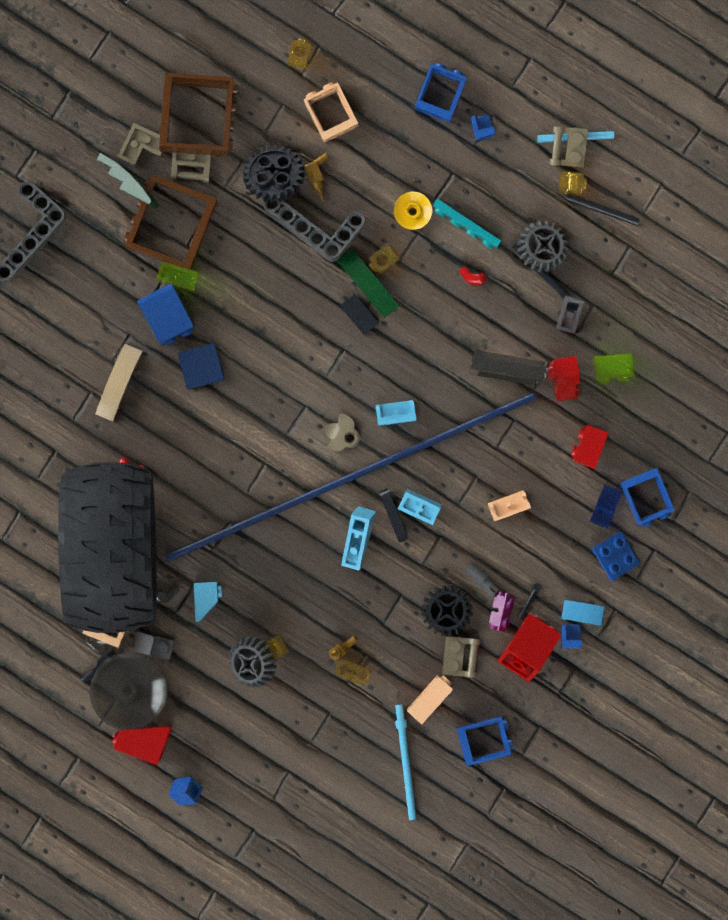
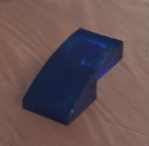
M604 484L590 522L608 529L622 491Z

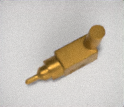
M326 152L310 164L305 165L313 191L320 195L322 202L325 201L323 197L324 179L319 166L328 160Z
M353 635L346 642L342 641L329 651V656L335 661L350 651V647L358 642L357 637Z

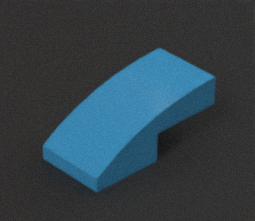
M564 600L561 619L602 626L605 607Z

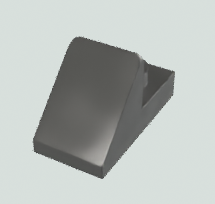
M565 295L556 329L575 334L584 304L583 299Z
M137 631L133 650L147 655L170 659L175 640Z

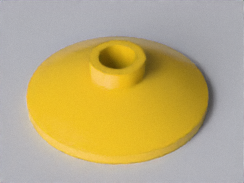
M407 192L401 195L394 206L396 221L402 227L409 230H417L424 227L432 215L430 201L419 192ZM414 208L416 210V214L411 215L409 213V210Z

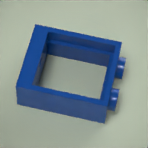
M431 64L414 110L450 123L467 77L458 70H453V72L447 70L446 66L442 64ZM433 73L460 83L449 111L423 101Z
M657 468L620 483L637 525L642 524L643 527L654 523L653 519L660 517L663 520L671 516L670 512L675 511ZM654 478L666 509L640 518L628 488Z
M501 716L456 727L466 766L511 755L510 750L514 749L511 738L507 739L505 731L509 730L506 719L502 720ZM498 723L505 750L472 758L465 731Z

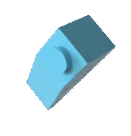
M358 506L351 514L342 566L358 571L361 569L373 529L376 511Z

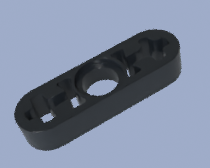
M388 488L379 491L398 542L401 543L408 540Z

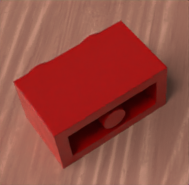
M586 425L585 428L581 427L577 437L580 439L578 446L574 445L570 455L573 457L572 461L595 469L608 432L590 425Z

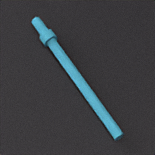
M403 704L395 705L397 716L395 724L399 733L409 820H416L406 735L407 719L404 718Z

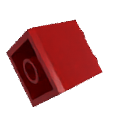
M529 614L497 662L527 682H530L541 670L560 639L561 634L554 627L543 623L539 617Z
M173 725L123 728L117 731L113 737L112 744H115L113 749L158 765L163 756Z

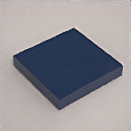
M215 343L177 353L187 390L224 380Z

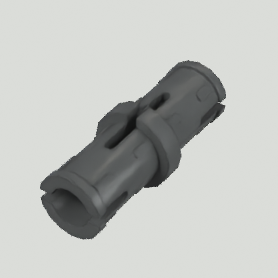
M471 562L464 569L476 581L475 584L477 586L480 585L490 598L499 590L488 578V575L484 574L474 562Z

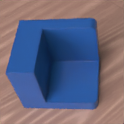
M489 115L476 118L471 116L470 120L476 141L495 136L494 127H492Z
M561 624V648H582L579 624Z
M192 777L179 778L174 780L168 795L180 806L197 804L203 787Z

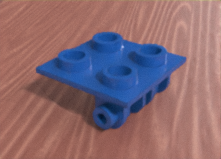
M621 531L592 548L593 554L595 553L599 564L601 563L602 565L601 568H604L608 575L607 578H610L611 582L640 564Z

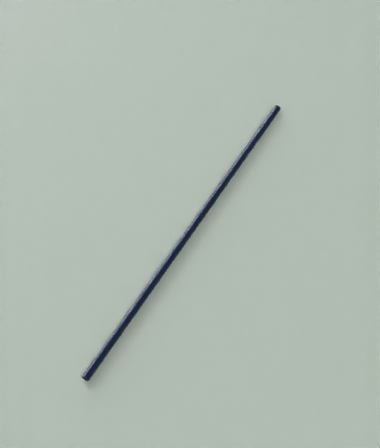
M530 393L165 555L166 560L170 562L491 420L536 400L533 393Z

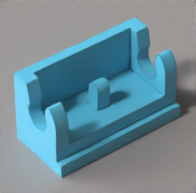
M413 400L375 405L378 426L416 421Z
M407 488L398 509L433 525L442 504Z

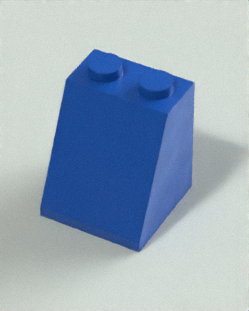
M172 284L137 301L160 345H171L176 342L175 338L181 335L186 337L193 333L192 329L195 327Z

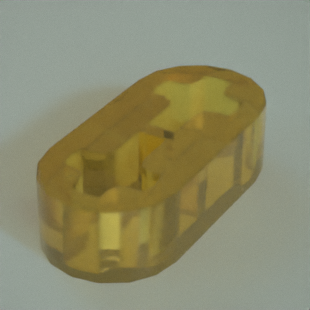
M341 660L336 664L335 671L342 678L357 684H366L370 679L369 670L363 666L347 660ZM346 663L347 668L351 669L352 673L345 672L341 674V670L338 668L339 665L343 666ZM364 670L367 678L359 681V677L353 673L354 671L361 673Z

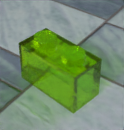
M161 261L156 280L159 283L172 284L173 287L195 293L200 274L196 271Z
M632 353L594 356L592 358L594 381L599 380V384L611 383V379L625 382L630 381V377H634Z

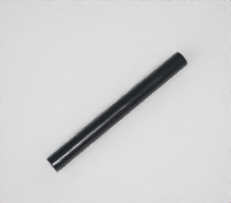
M567 194L565 201L636 226L640 220L639 218L571 194Z
M515 243L512 248L517 252V249L521 246ZM537 267L534 268L563 299L565 295L571 296L548 272H545L544 268L541 272H538Z

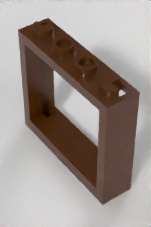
M165 73L159 138L160 152L229 156V150H233V139H230V132H234L235 121L231 120L232 114L236 113V102H233V96H237V85L234 84V77ZM173 85L228 89L223 146L168 143Z
M152 175L151 179L147 178L145 187L151 195L157 183L205 201L207 204L185 262L134 243L148 206L147 203L141 200L137 204V207H140L138 213L134 214L131 219L132 229L125 235V247L191 272L218 201L211 196Z

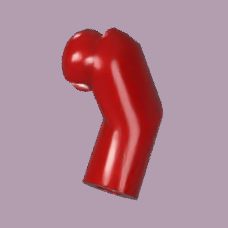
M467 265L459 270L469 285L480 286L487 281V276L484 273H471Z

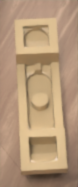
M124 344L105 386L96 415L114 421L121 405L120 402L143 351Z

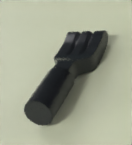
M106 652L97 661L96 667L81 678L83 683L87 684L97 675L99 670H105L115 661L114 658Z

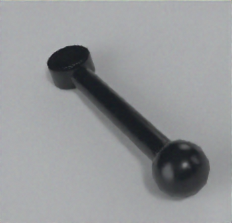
M536 583L533 585V591L531 595L529 596L522 611L517 614V617L519 619H523L525 617L524 613L527 610L529 604L531 603L534 595L537 591L541 589L540 584Z

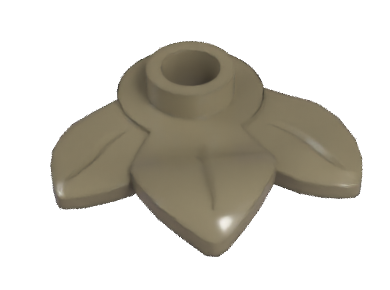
M341 413L339 415L338 423L324 426L326 435L331 439L327 448L332 451H341L346 447L353 448L360 441L359 433L354 430V421L346 414ZM348 435L354 436L352 442L347 441Z

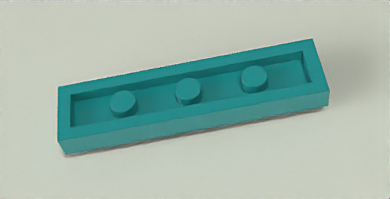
M439 199L433 204L434 212L442 218L444 216L451 219L450 223L457 228L463 227L467 230L466 234L470 237L481 239L485 247L497 249L501 243V240Z

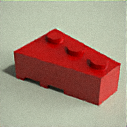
M576 356L553 360L547 368V375L549 380L552 379L556 401L578 398L579 386L577 384H580V372Z

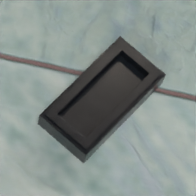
M355 294L340 305L341 309L363 335H366L379 324Z

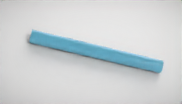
M614 131L588 132L587 140L614 139ZM555 134L537 135V142H554ZM562 134V141H567L568 134Z

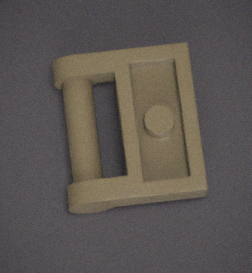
M554 126L553 132H555L550 165L584 168L588 129ZM562 133H568L565 159H560Z
M173 153L171 180L187 179L209 183L212 155ZM178 166L204 168V173L178 171Z
M446 636L442 674L477 678L475 670L480 639ZM465 644H470L468 671L462 670Z

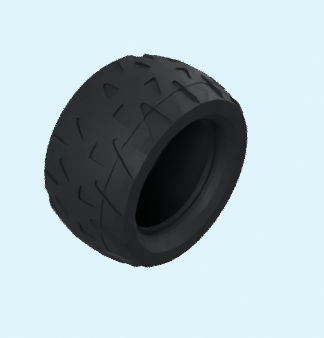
M119 462L91 463L69 469L61 476L58 510L59 578L64 622L71 628L96 633H117L149 626L156 619L157 557L154 483L152 472L145 467Z

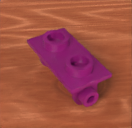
M498 591L497 595L495 594L493 608H497L499 611L498 613L491 611L488 623L490 629L505 632L506 628H508L510 623L509 613L514 605L513 594Z

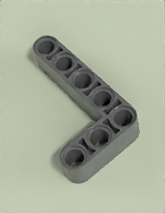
M30 181L21 183L19 193L43 217L0 263V280L6 283L16 278L62 227L67 218L65 212ZM33 187L31 195H24L25 188ZM42 199L47 200L45 208L38 207V203ZM55 212H61L62 214L61 219L58 221L52 219V215ZM43 226H48L49 228L46 235H40L39 231ZM30 240H35V248L27 249V243ZM16 255H23V260L21 263H14V257ZM8 268L10 275L7 278H2V270Z
M270 198L264 202V209L268 215L330 262L337 261L363 230L365 218L362 213L352 212L334 235L330 237L282 199L281 202L277 198L274 199V202L278 204L275 209L267 207V204L271 202ZM285 213H290L293 217L291 220L286 221L282 216ZM358 218L361 220V224L354 226L351 220ZM304 224L308 229L305 232H300L297 230V227ZM347 233L350 238L343 241L339 238V235ZM315 236H320L323 241L320 244H315L312 239ZM329 248H336L338 253L332 256L327 251Z

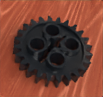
M267 145L266 151L259 148V154L253 152L254 158H247L248 163L244 164L245 170L242 171L243 180L246 183V189H250V194H255L257 200L261 196L263 202H266L268 198H270L271 203L274 202L275 198L279 202H281V197L288 200V194L290 193L294 196V189L300 190L299 184L304 183V164H302V160L298 158L296 152L292 154L291 148L285 151L284 146L277 149V145H274L273 149H270Z

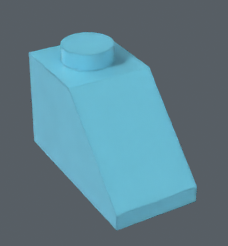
M218 582L194 583L195 622H200L218 603L219 597H222V586H218Z

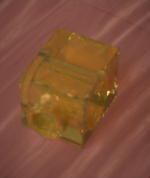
M298 38L297 41L292 40L288 66L307 70L312 49L308 40ZM303 49L306 53L302 57H297L295 51Z
M561 171L558 193L581 195L583 190H586L587 179H584V173Z
M386 244L369 258L371 263L368 265L374 273L378 272L382 275L395 265L399 259ZM378 257H386L388 260L387 264L384 266L377 263Z

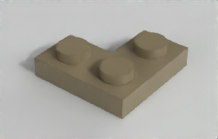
M133 123L120 150L118 159L136 166L143 149L161 157L163 152L159 150L160 135Z

